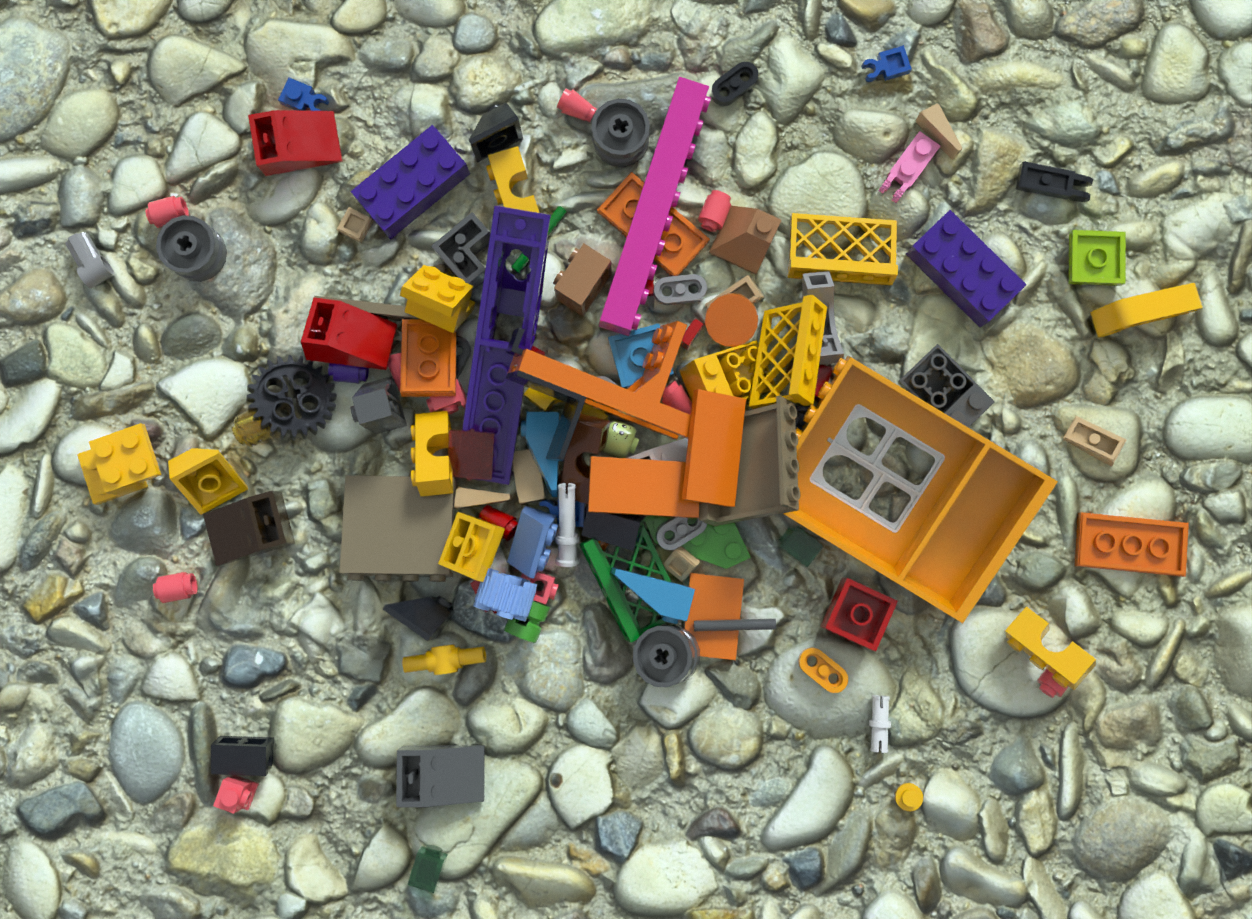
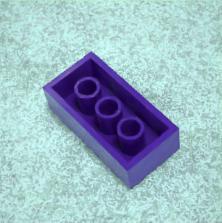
M431 125L350 192L391 240L468 177L470 172L464 160L440 132Z
M951 210L938 220L906 253L979 328L987 324L1027 285Z

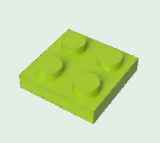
M1070 231L1069 284L1122 286L1126 284V232Z

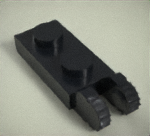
M1025 161L1020 164L1016 190L1066 200L1070 199L1071 201L1088 202L1090 200V193L1075 190L1072 187L1073 185L1081 187L1092 186L1093 178L1076 174L1075 171Z

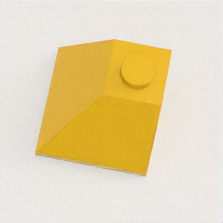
M191 448L168 461L170 480L200 515L248 490V486L219 450Z

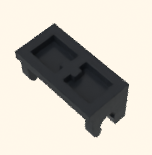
M587 508L581 536L634 551L637 542L640 540L646 516L589 513Z
M219 736L211 744V774L266 776L269 766L273 764L274 737Z

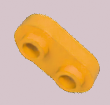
M813 647L806 648L800 653L798 657L800 669L821 687L831 693H839L846 688L848 684L847 672L825 653ZM810 656L816 658V663L813 666L807 664V659ZM832 673L837 675L835 683H830L828 680L829 675Z

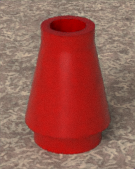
M489 504L486 505L480 512L479 518L505 528L501 540H511L517 529V519L493 508Z

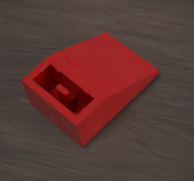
M272 110L248 115L256 166L265 176L343 162L334 111Z
M313 297L301 338V345L306 360L387 370L397 324L342 301Z

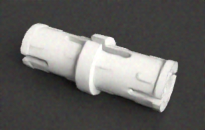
M872 695V720H869V726L872 727L870 748L872 752H879V741L880 751L882 753L888 752V728H891V721H888L890 696L881 695L880 707V696Z

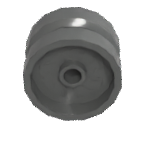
M619 98L607 101L598 108L592 121V141L595 152L602 161L611 166L626 167L634 165L643 158L648 149L650 123L647 113L643 108L631 100Z
M182 215L171 219L162 227L157 236L156 249L159 259L167 268L189 281L202 282L213 278L221 271L226 262L227 249L223 238L205 221L195 216Z
M678 625L656 626L646 630L638 638L633 649V663L637 673L645 682L655 687H670L687 681L695 673L700 662V649L696 639L688 630ZM666 651L669 652V656H667V658H665Z

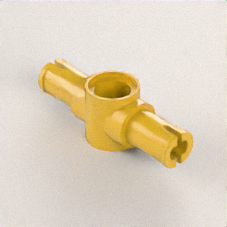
M455 644L431 647V650L424 654L403 657L402 666L405 673L424 670L434 672V675L458 672V669H461L463 665L486 662V650L484 646L462 649L455 647Z

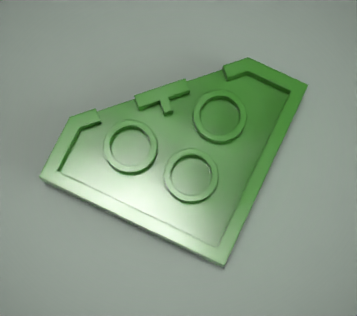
M647 516L645 518V523L654 543L659 544L656 540L657 528L671 517ZM688 518V524H694L696 518ZM735 523L719 526L707 524L701 534L682 545L695 558L724 569H728L751 558ZM669 530L665 533L664 537L670 539L673 537L674 532Z

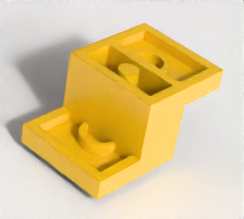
M423 265L402 286L400 296L407 299L405 313L452 333L473 312L476 303L470 300L473 290L472 285L465 283L461 278L444 274L436 267Z
M142 423L89 441L91 449L77 454L92 503L95 505L147 488V480L161 476L146 426Z
M457 512L438 564L474 580L484 582L488 568H491L505 528L471 515Z

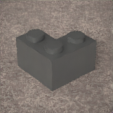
M471 212L431 247L454 276L472 285L473 290L484 282L485 267L475 255L489 244L490 232L476 215Z

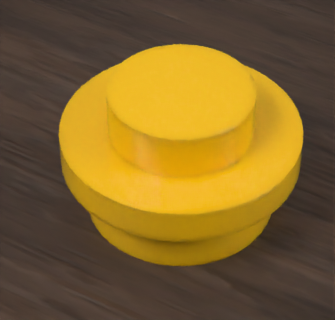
M904 783L897 788L895 801L901 809L909 812L915 811L922 805L923 793L915 784Z

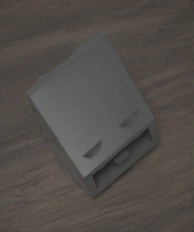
M938 344L899 380V383L905 390L968 428L995 403Z
M485 745L402 746L397 750L396 807H433L484 802Z

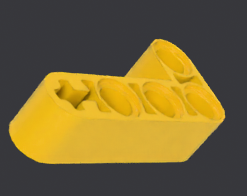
M1189 283L1117 300L1090 312L1097 337L1100 338L1130 327L1192 313L1202 309L1203 306L1195 283Z

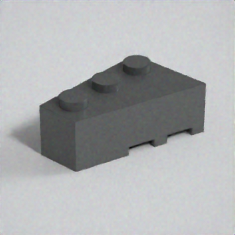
M392 376L363 384L352 397L354 406H351L350 409L354 422H359V425L371 432L380 434L407 426L396 383Z

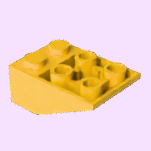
M757 340L694 359L682 367L679 372L691 401L693 400V391L696 389L745 398L746 401L750 400L759 347ZM768 366L764 369V377L770 372ZM772 380L771 384L773 387H775L776 384L774 380ZM767 386L760 393V396L770 392V388Z

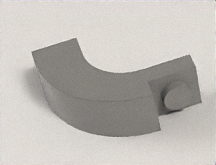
M829 271L805 273L802 277V298L803 296L813 294L827 306L819 365L837 363L840 358L844 359V352L835 325L833 280Z

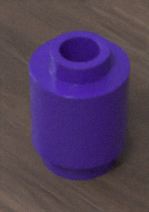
M329 363L328 374L333 376V381L360 384L361 381L367 382L369 368Z

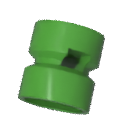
M533 600L527 617L530 619L527 625L524 624V621L515 618L513 620L508 619L504 631L521 639L536 643L542 630L539 624L546 620L550 607Z

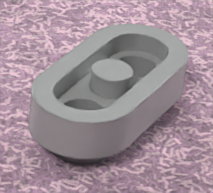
M696 274L664 277L655 284L654 296L662 305L695 303L704 298L707 284L701 276ZM690 286H696L698 288V292L692 294L689 292L688 288ZM664 289H670L672 291V294L670 296H664L662 294V291Z
M671 517L657 528L656 540L663 549L675 550L701 534L705 530L707 523L701 522L699 518H696L694 524H688V518ZM667 531H673L672 538L666 539L664 537Z

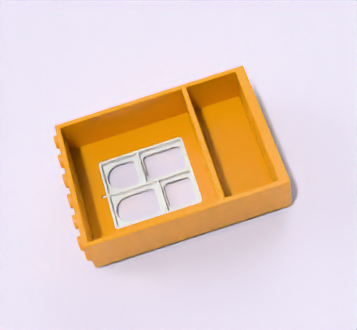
M847 356L845 360L840 358L832 370L836 374L831 383L826 381L818 393V397L821 398L816 407L810 405L805 413L803 421L806 423L803 428H796L798 444L796 446L797 460L799 463L798 487L800 490L799 510L783 514L951 617L964 623L1058 481L852 357ZM867 417L881 424L886 429V433L871 455H865L858 451L847 440L846 431L849 424L855 419ZM897 437L904 438L935 458L933 466L919 485L909 482L882 465V458ZM835 455H843L873 472L871 482L859 499L854 500L825 481L823 467L829 458ZM884 482L892 483L911 496L909 503L896 522L886 520L869 508L870 502Z

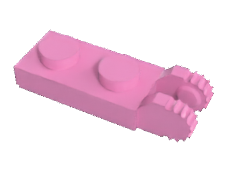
M919 131L890 170L887 179L878 191L883 194L889 189L892 181L895 180L902 185L893 195L892 201L897 203L904 192L910 189L941 146Z

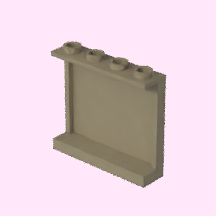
M776 396V404L745 411L735 507L699 503V521L712 526H719L799 510V463L796 448L798 436L795 419L797 418L795 403L782 396Z
M345 475L339 573L348 576L347 580L364 581V576H375V581H391L392 577H402V581L418 582L419 577H430L429 581L446 582V577H453L454 573L451 572V569L439 565L438 562L453 525L454 496L458 483L453 477L452 494L420 497L417 486L413 487L411 476Z

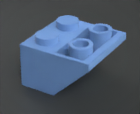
M525 506L521 511L507 563L533 579L538 571L543 572L551 554V550L547 549V547L551 546L559 527L558 524H555L557 515Z

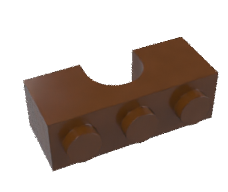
M580 414L563 460L564 467L558 476L557 485L566 483V494H568V483L575 484V501L588 504L590 467L586 464L583 454L584 452L599 454L606 447L610 421L585 414Z

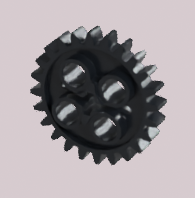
M292 355L288 356L287 362H284L280 356H277V364L274 365L270 360H267V370L259 366L258 374L260 376L252 374L251 381L254 384H248L247 391L251 394L246 396V401L252 403L248 406V412H256L253 415L254 422L262 420L261 430L268 426L271 428L270 436H273L278 431L281 432V440L285 438L286 434H290L292 441H295L296 435L299 433L303 439H306L307 431L316 435L318 431L317 426L324 429L326 427L324 419H332L333 414L330 411H335L336 404L332 401L336 400L337 394L331 392L334 390L335 384L327 383L330 375H321L322 366L316 369L312 368L313 361H309L307 365L303 364V356H300L297 362L293 361ZM283 377L288 378L291 395L293 398H296L295 406L299 415L301 416L300 419H298L295 415L292 398L287 397L288 387ZM301 378L307 381L308 384L299 386L294 380ZM276 385L281 388V391L273 393L268 390V387ZM307 402L313 403L316 409L307 410L303 407V404ZM284 409L287 410L290 413V415L287 417H280L276 414V411Z

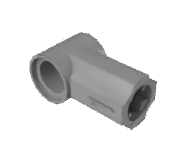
M86 232L76 233L68 238L65 244L78 265L76 270L79 277L88 288L92 289L115 275L108 261L98 252L89 234Z

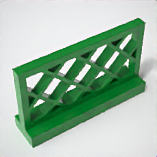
M644 525L631 561L617 557L620 548L618 546H615L613 555L603 552L598 540L591 538L579 543L626 641L632 643L646 630L666 623V621L662 620V617L656 620L658 613L653 609L641 606L642 600L639 597L636 604L627 601L624 595L627 587L623 584L621 588L618 583L620 580L610 573L611 568L614 567L615 560L629 564L627 570L629 572H632L633 566L647 570L645 576L650 577L651 572L660 574L664 581L671 582ZM642 538H643V540H644L646 546L641 545ZM639 548L648 550L651 555L648 567L635 563ZM606 557L612 558L610 565ZM654 563L658 570L652 569ZM629 605L635 606L634 612H632ZM640 608L653 612L650 623L640 628L636 620Z

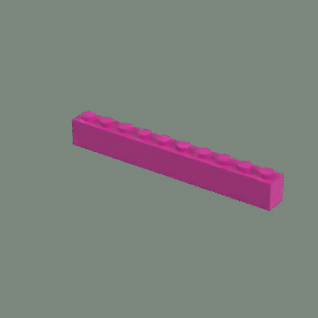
M679 76L600 318L599 327L626 336L630 335L631 329L637 330L641 315L637 314L639 304L645 306L649 290L644 288L647 279L653 281L657 265L652 263L655 255L661 256L665 243L664 240H660L663 231H669L673 218L668 215L670 207L676 208L681 193L676 191L678 182L684 184L688 171L684 164L686 159H692L696 144L691 142L694 135L699 136L704 122L699 120L701 111L707 112L711 97L706 96L709 89L707 85Z

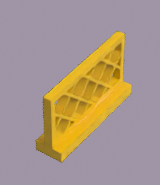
M792 213L787 278L802 279L805 273L829 271L832 280L837 282L893 285L898 276V265H896L897 221ZM797 222H807L813 229L804 236L797 229ZM826 224H833L839 232L830 238L821 228ZM852 226H859L865 234L856 239L848 229ZM878 228H890V237L884 242L874 233ZM816 232L826 241L818 249L808 240ZM842 234L852 243L844 251L834 242ZM868 236L878 245L870 253L861 244ZM804 244L812 254L808 257H796V248ZM830 245L837 252L838 256L834 259H826L820 252ZM856 247L865 257L861 261H853L847 253ZM882 249L889 256V263H879L873 255Z
M813 294L803 296V302L764 311L749 407L752 409L776 404V396H781L780 392L789 382V395L782 397L793 403L799 402L803 406L814 404L827 306ZM798 312H801L800 319L794 325L791 320ZM781 316L782 319L772 329V318ZM789 324L792 328L781 339L778 334ZM798 333L796 344L790 348L787 344ZM776 338L779 342L768 353V345ZM785 348L788 353L777 363L774 358ZM794 358L793 368L787 373L783 368ZM772 362L775 367L764 377V369ZM781 372L784 377L773 387L771 381ZM768 386L771 390L770 393L760 400V393Z

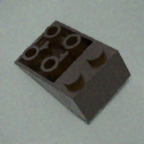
M272 490L247 497L203 514L216 566L295 544L282 492Z

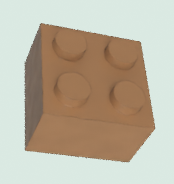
M583 243L580 249H574L568 259L569 266L565 272L561 270L553 282L557 301L584 317L612 275L611 260Z

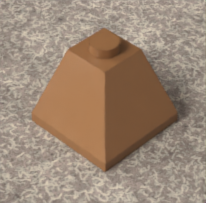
M731 206L723 228L719 230L709 254L756 275L779 228L781 219L756 208Z

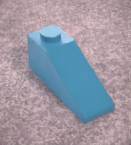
M527 412L526 421H521V437H526L527 446L551 496L558 497L559 461L548 460L546 456L560 420L559 412Z
M611 568L610 573L656 613L663 615V621L678 624L679 620L687 621L695 589Z

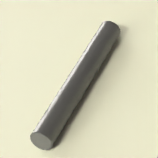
M776 619L694 621V632L776 629Z

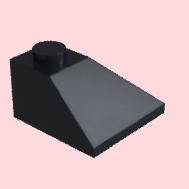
M507 103L502 105L496 104L490 107L487 113L482 115L469 138L477 162L523 139L517 115Z
M441 596L386 604L383 607L385 612L427 641L437 639L455 613V611L450 609L452 604Z

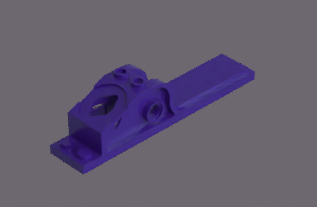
M494 205L456 476L506 485L510 483L525 386L506 379L514 356L506 353L509 342L494 340L493 338L499 313L524 317L522 329L525 330L518 348L523 350H532L540 313L549 241H547L551 218L549 214ZM514 249L520 250L530 260L529 268H531V271L527 274V278L522 281L516 279L506 268V259Z

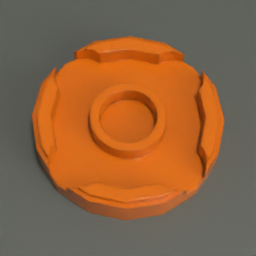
M727 293L717 297L710 304L706 312L705 325L708 334L715 342L723 346L736 347L745 344L753 337L758 327V313L755 305L749 299L740 294Z

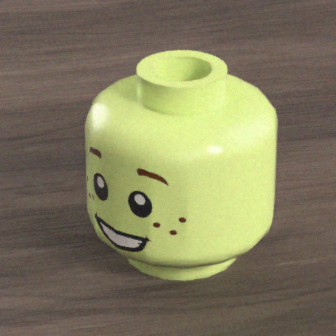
M612 420L609 426L606 447L602 451L617 458H625L629 452L634 454L640 440L635 437V427L618 420Z

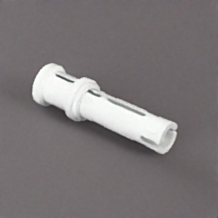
M566 483L558 485L559 533L555 537V542L558 544V557L555 559V563L561 567H574L580 563V559L577 557V543H579L580 537L575 532L576 485L573 483H568V494H566Z

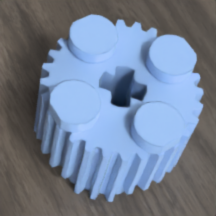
M488 568L484 582L479 584L473 606L486 611H496V615L511 620L515 618L526 621L536 593L537 584L530 583V580L505 573L499 574L498 570Z

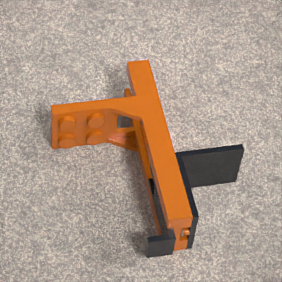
M675 321L662 325L655 330L652 337V343H654L652 351L646 355L643 362V368H645L643 376L627 389L531 350L518 348L525 329L520 327L515 329L506 350L507 354L514 356L506 379L566 402L546 459L551 461L564 460L584 404L669 438L678 439V436L688 439L691 415L660 403L687 325Z

